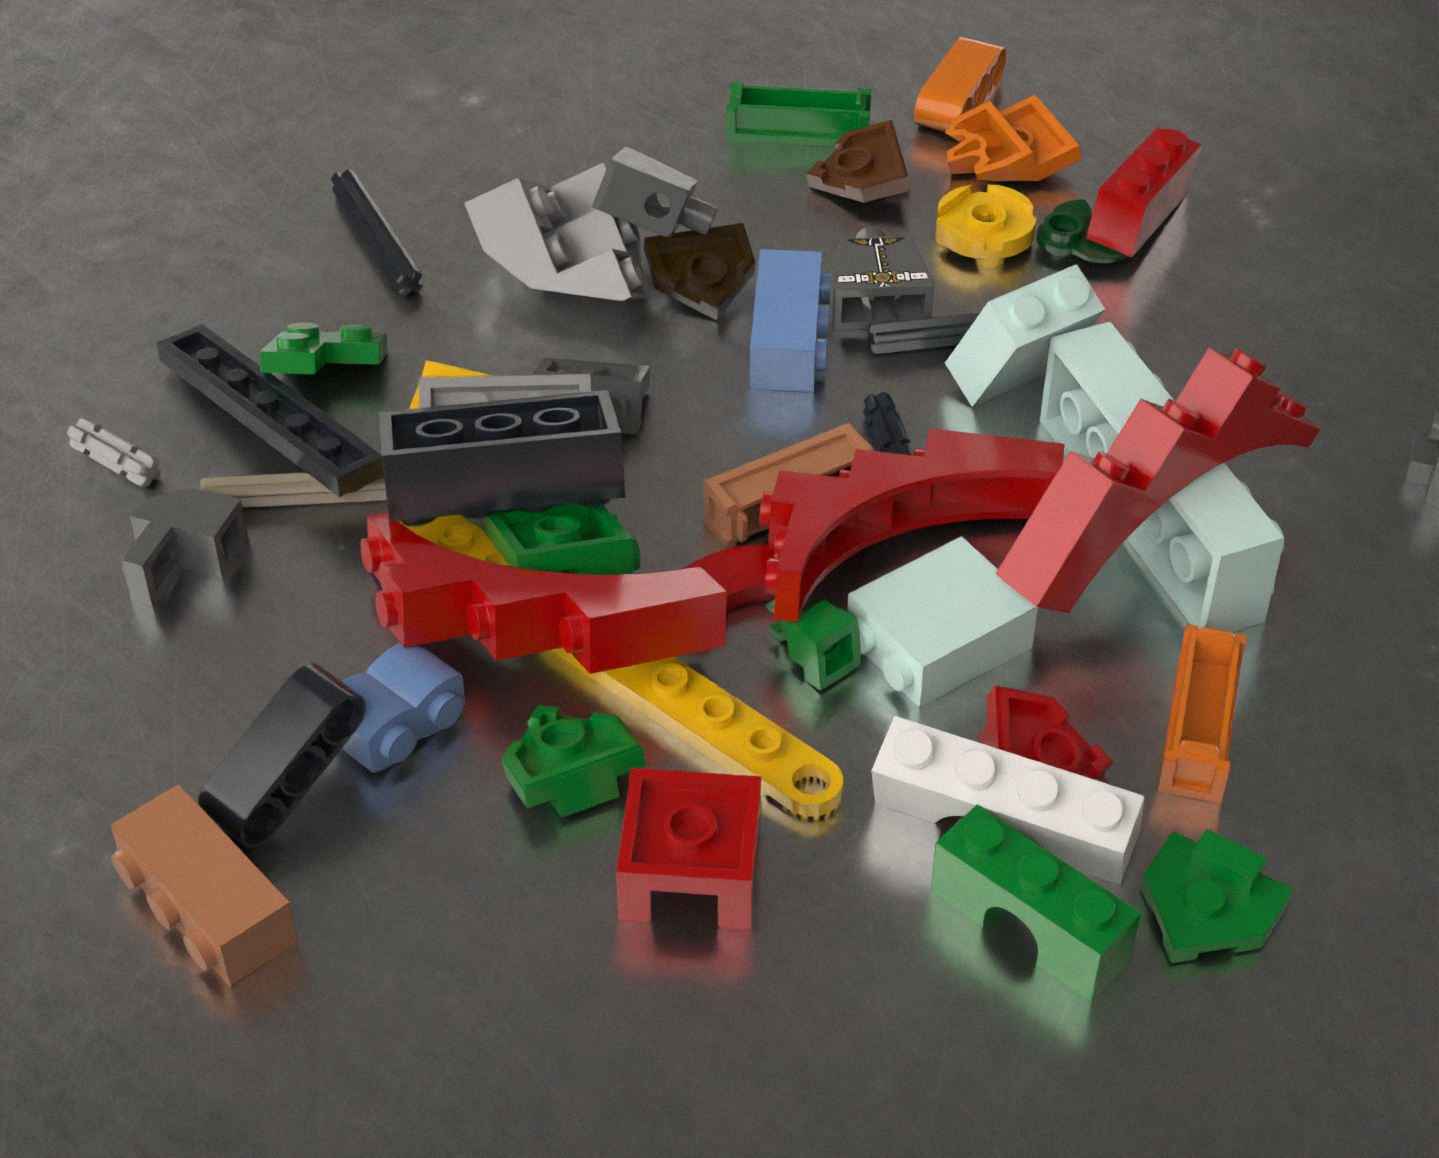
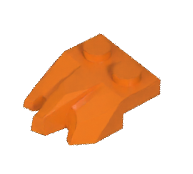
M1035 94L1001 111H998L989 100L957 116L945 132L959 142V144L946 151L947 163L951 174L975 173L977 180L1040 181L1082 160L1079 144Z

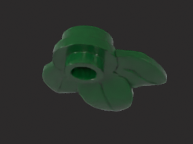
M1084 199L1068 201L1056 206L1053 213L1045 217L1044 222L1037 230L1036 240L1039 246L1057 257H1067L1074 254L1086 261L1095 263H1113L1127 257L1125 254L1086 239L1092 212L1089 204Z

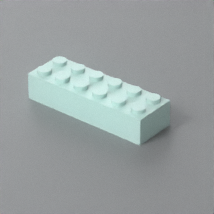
M1111 322L1050 338L1040 422L1055 443L1065 444L1064 455L1066 457L1070 451L1095 458L1098 451L1107 453L1140 399L1160 406H1164L1168 399L1173 400L1165 390L1161 379L1156 374H1152L1137 355L1133 344L1126 341ZM1222 463L1198 477L1168 499L1127 540L1190 625L1198 626V629L1205 627L1235 632L1265 623L1271 595L1274 592V582L1281 553L1285 546V537L1278 523L1270 519L1253 499L1248 486L1244 482L1239 481L1228 466Z

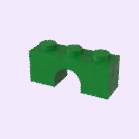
M978 804L935 843L930 892L981 928L1002 908L1016 915L1029 928L1038 946L1036 966L1088 1002L1092 1003L1131 962L1141 912Z

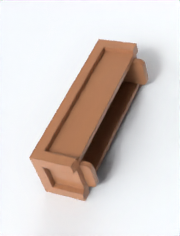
M847 423L703 481L704 523L726 549L737 546V541L743 542L747 540V537L769 528L759 524L761 501L764 491H774L779 470L839 477L840 470H851L855 449L873 451V448L850 423Z

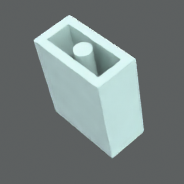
M1073 265L988 301L945 364L971 407H974L1046 375L1050 338L1093 326L1105 311V308L1078 265Z
M961 536L849 593L847 612L858 619L860 654H865L883 672L892 688L902 691L920 709L1031 649L1038 607L996 575L998 569Z

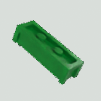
M730 82L729 104L727 103L726 141L835 147L834 144L846 132L870 125L872 89L857 88V91L744 86V82Z

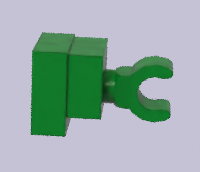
M775 599L766 604V608L774 613ZM825 599L806 611L802 609L798 622L779 620L768 627L769 632L775 638L781 641L787 640L789 658L804 668V679L820 691L861 666L858 619L844 609H838Z

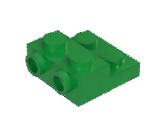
M578 503L553 505L547 511L539 513H528L520 509L500 510L484 518L486 535L511 567L545 572L562 571V573L593 575L633 574V571L640 568L641 556L637 539L623 528L617 516L611 514L604 505L586 507Z

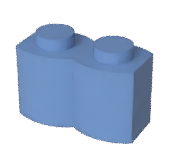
M401 643L394 645L380 655L366 672L354 674L342 681L361 695L366 702V712L363 721L342 750L371 772L384 770L394 763L405 760L412 753L420 738L431 736L441 729L450 727L457 721L463 708L466 706L463 675L420 645L405 648Z

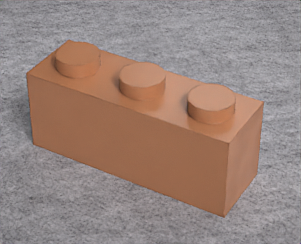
M179 784L110 824L118 850L111 855V859L119 876L129 888L133 889L138 885L143 888L148 894L147 901L152 912L166 929H170L175 925L183 933V941L189 954L203 971L213 967L231 987L298 943L290 902Z

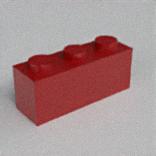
M1156 127L1100 186L1086 239L1132 257L1187 195L1202 144L1188 139L1181 131Z

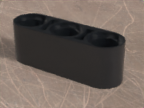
M310 663L298 668L285 681L206 780L200 790L198 805L218 826L244 847L253 848L265 843L276 833L358 729L366 712L365 700L361 695L318 664Z

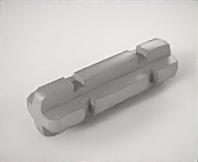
M80 418L75 426L70 425L67 430L71 447L85 455H89L93 460L121 476H126L128 480L141 487L149 486L152 480L158 479L161 474V470L158 468V458L87 418Z

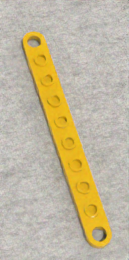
M461 515L437 517L434 521L422 527L406 526L417 535L457 553L509 566L485 531ZM399 521V522H400L401 524H403L404 526L407 525V524L404 523L403 521ZM564 648L551 650L731 774L762 776L761 794L765 797L768 795L782 804L786 810L789 809L790 814L794 816L799 814L801 819H808L809 816L817 820L820 819L821 815L828 817L831 815L832 810L836 812L839 803L842 802L843 774L833 761L677 658L671 657L589 674L571 653L568 654ZM809 777H813V781H817L819 778L821 784L826 782L827 789L819 794H805L795 787L797 782L799 784L802 783V778L809 781Z

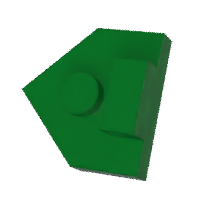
M539 705L529 717V728L521 740H514L501 758L506 778L527 809L549 801L560 818L620 797L617 776L630 772L631 768L646 766L642 746L616 715L593 712L589 718L590 720L565 717L562 716L560 708Z
M1208 829L1205 830L1198 842L1172 831L1144 872L1141 883V890L1148 908L1154 911L1163 933L1162 943L1170 963L1197 959L1198 953L1232 948L1234 952L1261 949L1290 904L1294 889L1263 875L1267 857Z

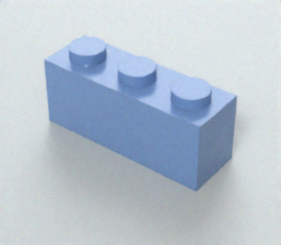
M760 249L750 344V389L814 392L815 371L826 370L827 339H817V337H828L829 306L820 304L830 305L831 273H821L822 252Z

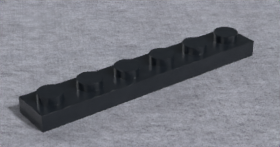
M204 324L156 342L159 360L338 497L356 492L365 485L384 477L382 455L380 452L271 373H261L259 364Z

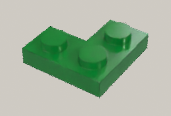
M314 323L287 325V331H282L276 335L260 351L261 373L316 374L325 363L380 364L388 354L387 333H372V326L366 324L340 326V332H319V325Z

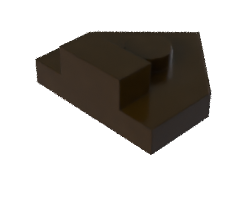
M744 223L711 227L707 236L690 230L674 233L670 238L662 235L644 238V252L655 289L715 320L720 318L755 272L756 261Z

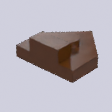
M892 120L846 132L834 144L835 151L825 162L818 160L806 173L809 187L863 203L912 190Z

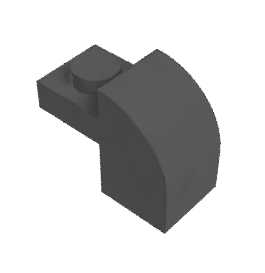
M184 489L158 495L134 510L130 515L136 541L127 546L121 560V568L126 577L131 601L153 607L181 568L223 579L249 542L241 499L206 490Z

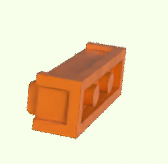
M1186 624L1179 656L1158 792L1217 804L1222 803L1230 769V762L1228 761L1240 668L1246 647L1247 635L1239 633L1234 635L1232 632L1205 627L1198 629V626Z

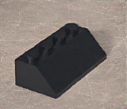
M608 390L379 412L381 455L389 522L403 521L410 525H422L430 523L441 516L462 515L469 519H480L500 510L520 509L528 513H539L547 511L553 505L578 503L586 507H597L609 503L611 499L626 498L622 436Z

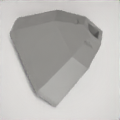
M603 162L552 187L516 178L464 203L483 251L529 288L631 303H639L646 299L644 288L645 276L642 270L638 226L591 207L607 169V163Z

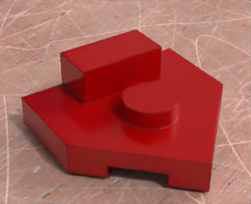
M996 685L986 696L988 723L978 734V743L1094 780L1101 777L1115 763L1098 744L1091 747L1067 721L1070 714L1053 697Z

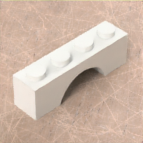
M894 716L871 770L876 804L933 823L948 816H965L978 804L1018 832L1034 840L1077 871L1119 885L1122 883L1141 830L1144 805L1143 795Z

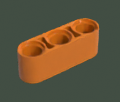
M960 37L920 90L914 110L915 124L946 132L957 116L987 102L1003 76L1007 60L1006 48Z

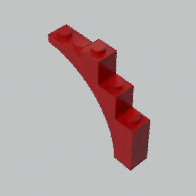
M1208 348L1177 400L1168 399L1164 406H1160L1140 399L1107 453L1098 451L1095 458L1070 451L997 570L996 575L1036 607L1069 614L1086 587L1122 543L1152 513L1181 489L1216 466L1259 448L1275 445H1297L1309 448L1321 428L1303 417L1308 409L1307 406L1288 394L1279 391L1281 387L1262 375L1267 368V365L1238 348L1234 350L1231 356Z
M929 428L926 449L915 448L914 456L855 449L851 470H840L839 477L779 470L774 491L763 492L759 518L760 526L769 527L768 550L774 551V558H769L765 577V594L775 595L774 619L798 622L804 604L812 591L830 571L857 552L889 537L919 528L965 520L1029 519L1063 464L1065 444Z
M388 512L367 515L368 538H362L361 556L366 571L368 573L373 572L381 582L383 589L382 591H377L375 597L377 615L381 625L384 628L389 627L404 648L471 635L474 640H479L496 661L564 648L568 654L571 653L589 674L725 646L727 591L700 566L673 571L619 575L569 574L517 568L484 561L439 546L417 535L399 521L389 522Z

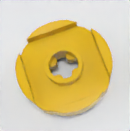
M988 184L987 192L971 193L972 185H968L947 193L938 203L935 240L940 246L949 248L960 255L975 258L976 263L980 266L994 268L1001 266L1005 262L1006 257H1012L1023 252L1033 242L1036 226V217L1033 216L1034 206L1020 192L1005 186Z

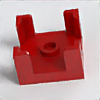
M631 768L616 868L618 921L650 922L652 918L651 891L718 895V926L726 929L751 930L756 848L759 849L761 829L762 776Z

